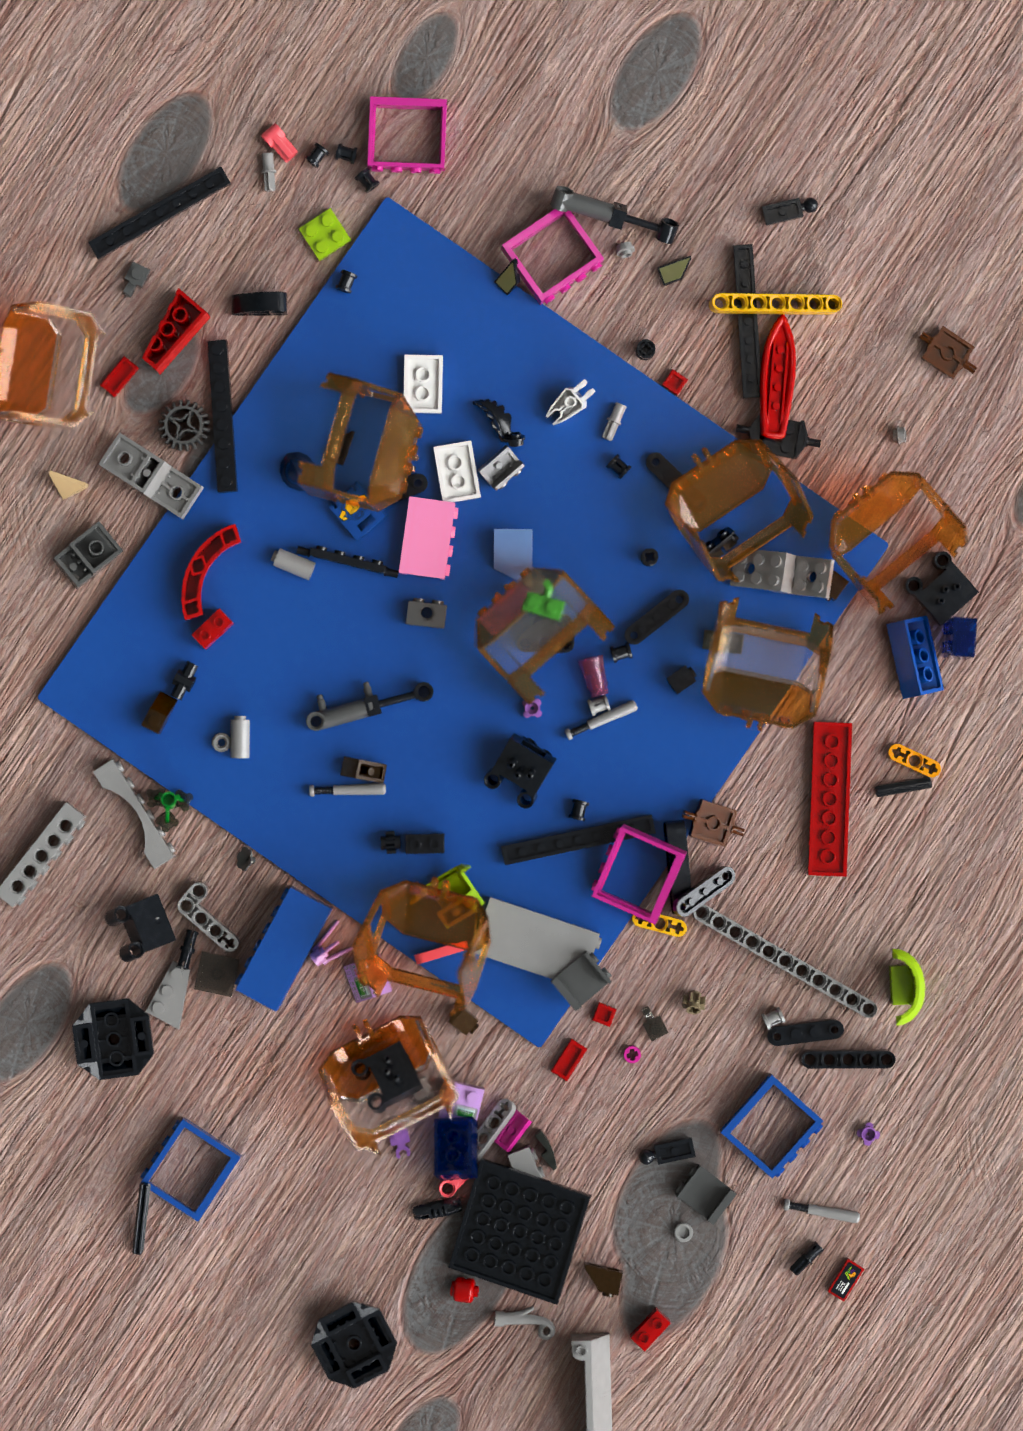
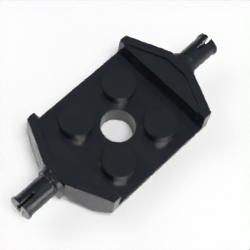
M760 414L751 426L737 424L736 432L745 433L749 436L751 448L754 452L797 459L808 445L819 448L821 445V440L808 437L803 420L800 422L788 420L786 435L781 442H775L773 439L761 435Z

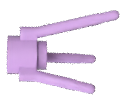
M339 920L335 921L317 945L312 948L313 952L309 954L317 966H320L322 963L326 965L329 961L354 950V947L351 946L328 957V952L339 944L338 940L326 949L323 946L320 948L339 924Z

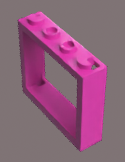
M370 96L368 168L372 169L373 172H383V169H391V172L394 173L410 170V173L429 171L430 174H440L441 171H445L447 99ZM376 108L441 110L439 164L374 161Z
M554 209L501 246V250L509 262L515 258L518 260V274H520L521 279L540 305L544 302L546 304L552 302L555 299L554 295L559 292L563 294L568 291L573 282H581L587 277L585 274L591 270L592 272L597 271L602 267L601 263L604 260L571 211L562 212ZM562 216H565L594 259L542 293L513 250Z
M623 824L621 828L617 827L613 836L616 839L614 845H610L606 852V855L609 857L606 863L602 862L598 872L601 875L599 880L595 879L591 888L594 891L592 897L652 924H656L687 851ZM626 833L676 855L652 912L602 890Z

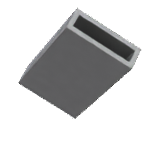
M490 897L472 952L553 979L586 951L588 954L591 952L594 954L595 948L599 949L602 938H599L600 933Z

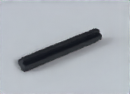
M141 1182L139 1185L132 1253L141 1255L144 1249L151 1184L147 1182Z

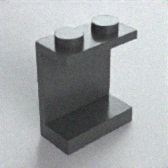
M586 951L551 980L552 984L575 1011L579 1010L585 1002L612 982L609 979L612 975L605 967L601 969L598 966L599 960L593 952L588 954Z
M693 1166L687 1174L689 1176L685 1183L681 1182L675 1191L678 1192L676 1197L683 1200L714 1225L737 1194L702 1166Z

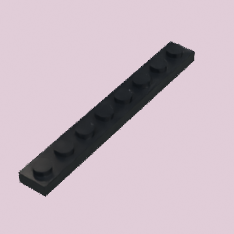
M219 167L88 243L97 259L100 260L231 185L222 167Z
M753 244L733 245L736 294H756ZM736 299V300H737V308H741V307H742L741 301L738 300V299ZM756 299L753 300V306L755 308H757ZM737 314L743 399L760 398L761 365L757 314Z
M207 341L218 493L238 492L228 341Z
M652 814L501 846L505 865L613 843L616 840L613 836L617 827L621 828L623 824L648 835L655 834ZM626 833V835H625V837H624L623 840H627V839H631V838H636V837L631 836V835H629V834Z

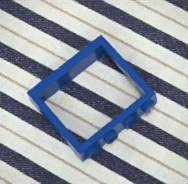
M770 1073L719 1131L773 1179L775 1176L779 1177L785 1170L783 1166L787 1162L791 1163L798 1154L796 1152L800 1147L805 1148L810 1142L809 1137L821 1130L823 1120ZM775 1085L808 1114L814 1122L778 1163L770 1169L736 1139L731 1132L766 1092Z
M184 1117L182 1121L177 1120L172 1128L174 1133L171 1137L167 1135L161 1144L164 1146L161 1153L156 1152L151 1160L153 1165L150 1169L146 1168L140 1177L143 1179L142 1182L151 1184L150 1190L198 1222L242 1155ZM184 1127L231 1158L196 1211L149 1181Z

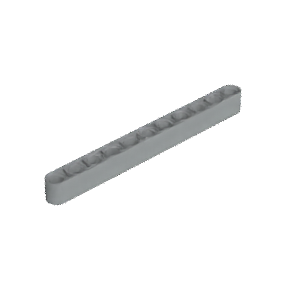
M707 905L701 906L707 911L705 917H697V910L692 913L696 920L862 1016L871 1018L876 1015L877 1006L873 1001ZM715 917H721L723 919V925L721 927H715L713 925V919ZM733 926H737L740 929V933L736 937H732L729 933ZM749 936L756 938V944L752 947L746 944ZM765 946L773 948V953L770 956L763 954ZM783 955H787L790 959L789 964L786 966H782L779 961ZM799 965L806 967L804 975L797 974L796 969ZM815 975H821L823 977V981L820 985H815L813 983V977ZM833 984H837L840 989L835 995L830 993V987ZM849 994L856 996L855 1003H847L846 998ZM870 1003L873 1006V1010L871 1013L865 1014L863 1007L865 1004Z

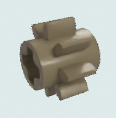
M689 991L687 995H683L682 1008H686L689 1014H699L701 1010H705L706 997H701L699 991Z

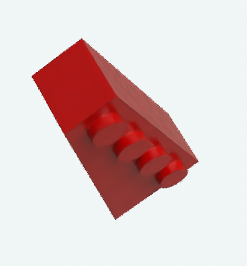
M179 288L175 293L172 303L167 308L168 311L163 320H161L155 336L152 337L142 356V359L160 375L210 319L208 313Z

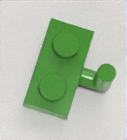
M549 580L543 582L545 587L543 595L527 591L522 611L560 622L565 601L551 598L553 585Z

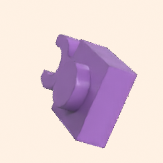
M406 1122L387 1127L391 1146L397 1145L396 1157L400 1158L399 1152L401 1150H406L407 1156H410V1149L405 1145V1143L410 1142Z

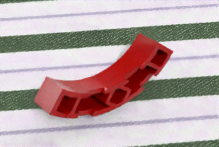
M236 524L227 526L208 538L190 560L182 584L181 602L185 621L204 615L202 587L211 565L223 552L242 543Z

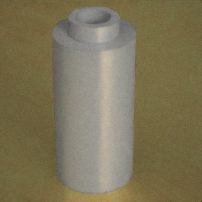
M281 548L279 551H274L271 559L274 562L273 566L306 580L310 579L316 565L311 560Z
M234 716V720H231L230 758H250V720H246V716Z

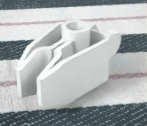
M585 379L576 387L565 388L547 412V418L556 411H560V417L552 423L553 425L566 421L587 407L586 400L596 391L592 388L582 397L578 391L588 383Z

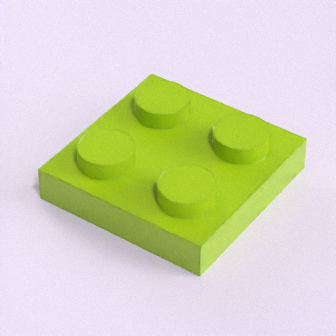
M331 208L298 228L319 262L351 242L350 237Z

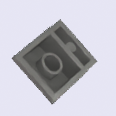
M98 521L57 554L53 561L78 590L118 557L123 550Z

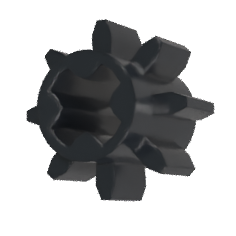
M385 831V836H381V849L387 850V854L396 853V849H401L400 834L395 835V831Z

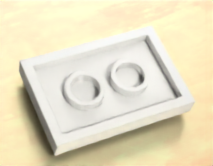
M404 355L403 413L442 414L443 355Z
M471 441L433 447L442 500L459 502L481 498Z

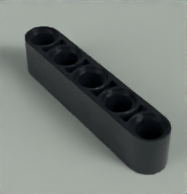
M684 820L667 821L663 825L665 842L687 851L670 891L673 915L675 914L673 911L675 899L691 888ZM666 851L667 871L669 874L676 855Z
M805 1050L800 1055L802 1065L810 1069L891 1068L896 1061L894 1054L889 1050ZM807 1054L814 1056L813 1063L806 1064L804 1062ZM827 1054L833 1055V1062L830 1064H825L823 1061L824 1056ZM865 1054H870L872 1057L869 1064H863L862 1057ZM884 1054L891 1056V1061L888 1064H883L881 1061ZM844 1055H852L853 1059L850 1064L843 1063Z

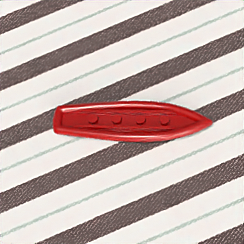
M780 314L773 324L766 339L761 360L760 428L761 435L769 439L785 438L794 391L796 349L793 334L785 314Z

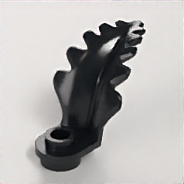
M489 399L473 401V405L481 407L483 411L487 412L486 415L492 420V427L498 433L500 442H508L511 447H518L524 444L525 435H522L521 432H511L512 418L509 413H504L505 407L503 405L497 407V402H490Z

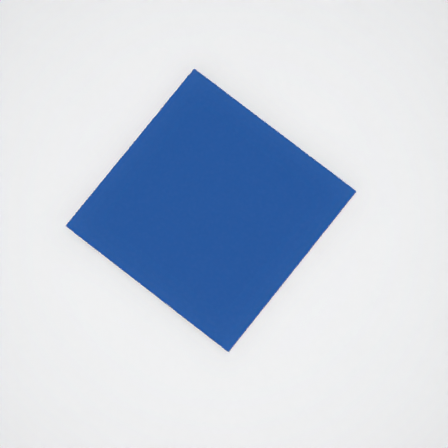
M386 197L233 415L238 492L218 493L215 446L213 444L190 477V479L203 486L204 489L185 518L181 519L169 510L166 511L39 693L38 699L170 792L180 795L193 808L416 962L414 957L416 954L468 939L470 949L419 965L537 1047H541L570 1007V1004L552 984V979L472 952L490 897L600 933L599 938H602L599 949L595 948L594 955L599 960L598 965L633 915L592 897L594 891L591 888L595 879L599 880L601 875L598 872L602 862L606 863L609 857L606 855V852L610 845H614V842L505 865L501 846L651 814L656 832L655 834H650L651 836L665 842L664 822L684 820L686 835L688 836L692 820L682 818L683 811L695 813L700 799L712 802L888 548V543L762 455L754 452L749 446L544 304L540 305L534 297L518 286L509 295H506L494 282L500 275L394 200ZM341 270L349 271L358 276L352 284L351 294L335 288L340 281ZM404 355H443L442 414L403 413ZM585 379L588 383L578 391L582 397L592 388L596 391L586 400L587 407L566 421L553 425L552 423L560 417V411H556L547 418V412L565 388L576 387ZM489 399L490 402L496 401L497 407L503 405L505 407L504 413H509L512 418L511 432H521L522 435H525L524 444L518 447H511L508 442H500L498 433L492 427V420L486 415L487 412L483 411L481 407L473 405V401ZM617 402L625 405L627 408L613 440L608 441L602 435L608 423L607 418H610ZM351 431L355 432L344 466L325 460L332 440ZM471 441L481 498L454 502L455 507L459 509L457 519H453V526L456 527L455 538L450 540V545L453 546L452 557H448L447 564L451 565L450 574L445 576V580L410 574H398V578L356 567L296 554L298 546L316 548L317 545L326 547L327 552L334 553L335 550L345 552L347 557L353 558V555L365 557L364 561L372 562V559L382 561L383 566L398 571L409 498L382 508L387 517L359 541H356L328 505L333 503L338 507L334 500L350 486L358 490L354 485L356 481H359L367 492H371L414 474L424 475L428 481V486L424 492L412 497L443 501L433 447ZM507 445L525 466L519 475L513 476L508 480L504 488L496 491L478 472V469ZM300 452L307 455L314 463L316 476L310 490L297 491L290 488L283 481L280 474V465L287 453ZM651 453L662 454L705 496L706 506L702 511L692 512L647 468L646 459ZM617 454L626 465L631 466V469L621 479L618 478L619 475L611 468L606 467ZM653 459L652 464L655 466L658 465L659 460ZM421 480L414 482V485L417 487L422 484ZM182 490L180 491V493L178 494V496H177L176 498H178V497L181 496ZM694 499V505H700V500ZM370 514L359 525L364 530L376 519ZM236 524L242 543L223 552L211 565L202 587L204 615L185 621L181 602L182 584L190 560L208 538L219 530ZM727 527L731 528L739 538L737 544L728 551L721 547L720 549L724 554L715 562L709 563L699 551L706 542L712 541L717 537L719 531ZM494 529H533L532 587L494 569ZM281 548L315 562L316 565L310 579L306 580L273 566L274 562L271 559L274 551H279ZM650 548L658 553V561L651 567L645 566L641 562V554L645 549ZM735 548L784 552L796 556L835 560L833 570L848 580L849 583L835 601H827L819 597L730 586ZM650 553L649 555H648V554H645V556H646V561H647V562H649L650 560L654 561V559H653V555H654V554H653V553ZM754 564L748 567L750 574L755 570ZM815 572L811 573L809 577L811 582L816 580ZM549 580L553 585L551 598L565 601L562 616H568L573 620L574 648L568 653L526 655L519 650L520 640L534 626L549 618L522 611L527 591L543 595L545 591L543 582ZM675 590H684L688 594L689 602L685 608L639 644H629L633 658H624L614 663L610 647L613 646L615 648L625 645L627 641L624 634L629 626ZM677 596L675 600L677 603H682L683 598ZM413 598L425 599L424 603H432V600L444 601L443 605H447L445 629L406 625L408 602L413 601ZM220 608L234 624L206 650L192 634ZM424 608L421 612L422 617L430 618L432 610ZM562 620L559 626L562 630H568L570 622ZM704 630L744 635L742 654L702 649ZM631 632L630 636L632 639H636L638 634ZM563 639V642H560V646L568 649V646H571V642ZM526 640L522 643V648L525 651H530L533 648V644L531 641ZM543 640L541 647L544 650H549L552 647V643L549 640ZM187 661L197 665L198 668L194 674V677L197 679L190 692L186 691L182 701L177 699L178 701L162 733L157 734L141 726L160 691L171 696L170 694L175 686L172 682L178 670H183ZM685 665L687 668L691 667L697 675L695 677L696 682L679 694H676L666 678ZM367 681L373 695L378 696V700L414 691L413 689L421 682L429 683L434 690L433 697L429 701L422 702L415 698L381 708L382 714L320 731L311 730L306 723L307 716L310 713L319 711L317 695L322 694L327 708L364 699L366 697L363 683ZM425 686L421 687L418 691L421 697H427L430 693L429 689ZM605 694L611 709L631 700L636 702L637 711L592 730L588 729L573 736L572 740H568L565 729L576 728L608 711L606 709L592 716L587 700L590 699L592 701L601 698ZM525 699L529 701L541 700L540 711L542 715L539 718L536 716L525 718L523 716L525 711L523 701ZM234 716H246V720H250V758H230V748L225 752H218L212 746V739L216 734L225 733L230 737L231 720H234ZM314 716L311 720V724L314 727H318L322 723L319 716ZM514 733L521 738L525 736L526 738L533 739L538 747L542 750H548L557 759L538 790L536 801L528 809L521 808L517 803V797L523 788L505 777L502 783L495 789L488 788L484 783L485 775L494 767ZM220 739L218 744L224 746L225 740ZM344 757L387 765L384 778L386 793L384 795L317 794L314 797H310L309 786L333 787V785L378 783L341 776ZM490 775L493 781H498L497 776ZM523 795L525 800L531 801V797L529 795ZM573 799L589 803L584 814L585 821L568 817L572 812ZM385 831H395V835L400 834L401 849H396L394 854H387V850L381 849V836H385ZM444 834L445 853L406 854L405 835ZM638 838L623 840L602 890L640 906L667 867L666 851ZM459 864H468L471 868L464 873L485 902L476 912L447 928L437 913L442 908V905L432 891L411 905L410 902L413 894L423 886Z

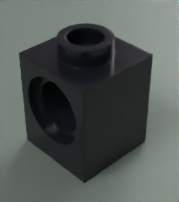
M685 665L666 678L674 692L679 694L696 682L695 677L697 675L691 667L687 668Z

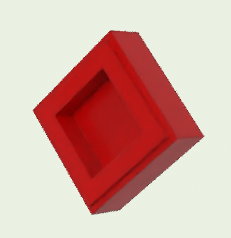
M672 369L662 383V386L678 396L688 379Z
M599 1002L592 1020L610 1027L617 1009Z

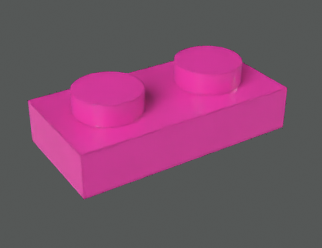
M516 1110L494 1142L510 1153L532 1121Z

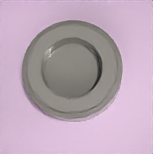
M686 1222L678 1223L674 1228V1236L680 1242H687L693 1236V1229Z

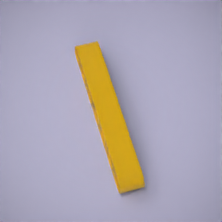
M720 293L709 301V308L712 312L726 314L831 315L842 307V300L837 295ZM715 299H720L723 302L722 308H718L715 305ZM735 299H738V300L741 301V303H742V307H741V308L735 307V305H734V300H735ZM754 299L760 302V308L753 306ZM772 300L779 302L778 309L772 306ZM791 300H795L798 303L797 309L791 307ZM810 300H813V301L816 302V304H817V308H816V309H812V308L810 307V305H809V301H810ZM829 300L835 303V309L829 308Z

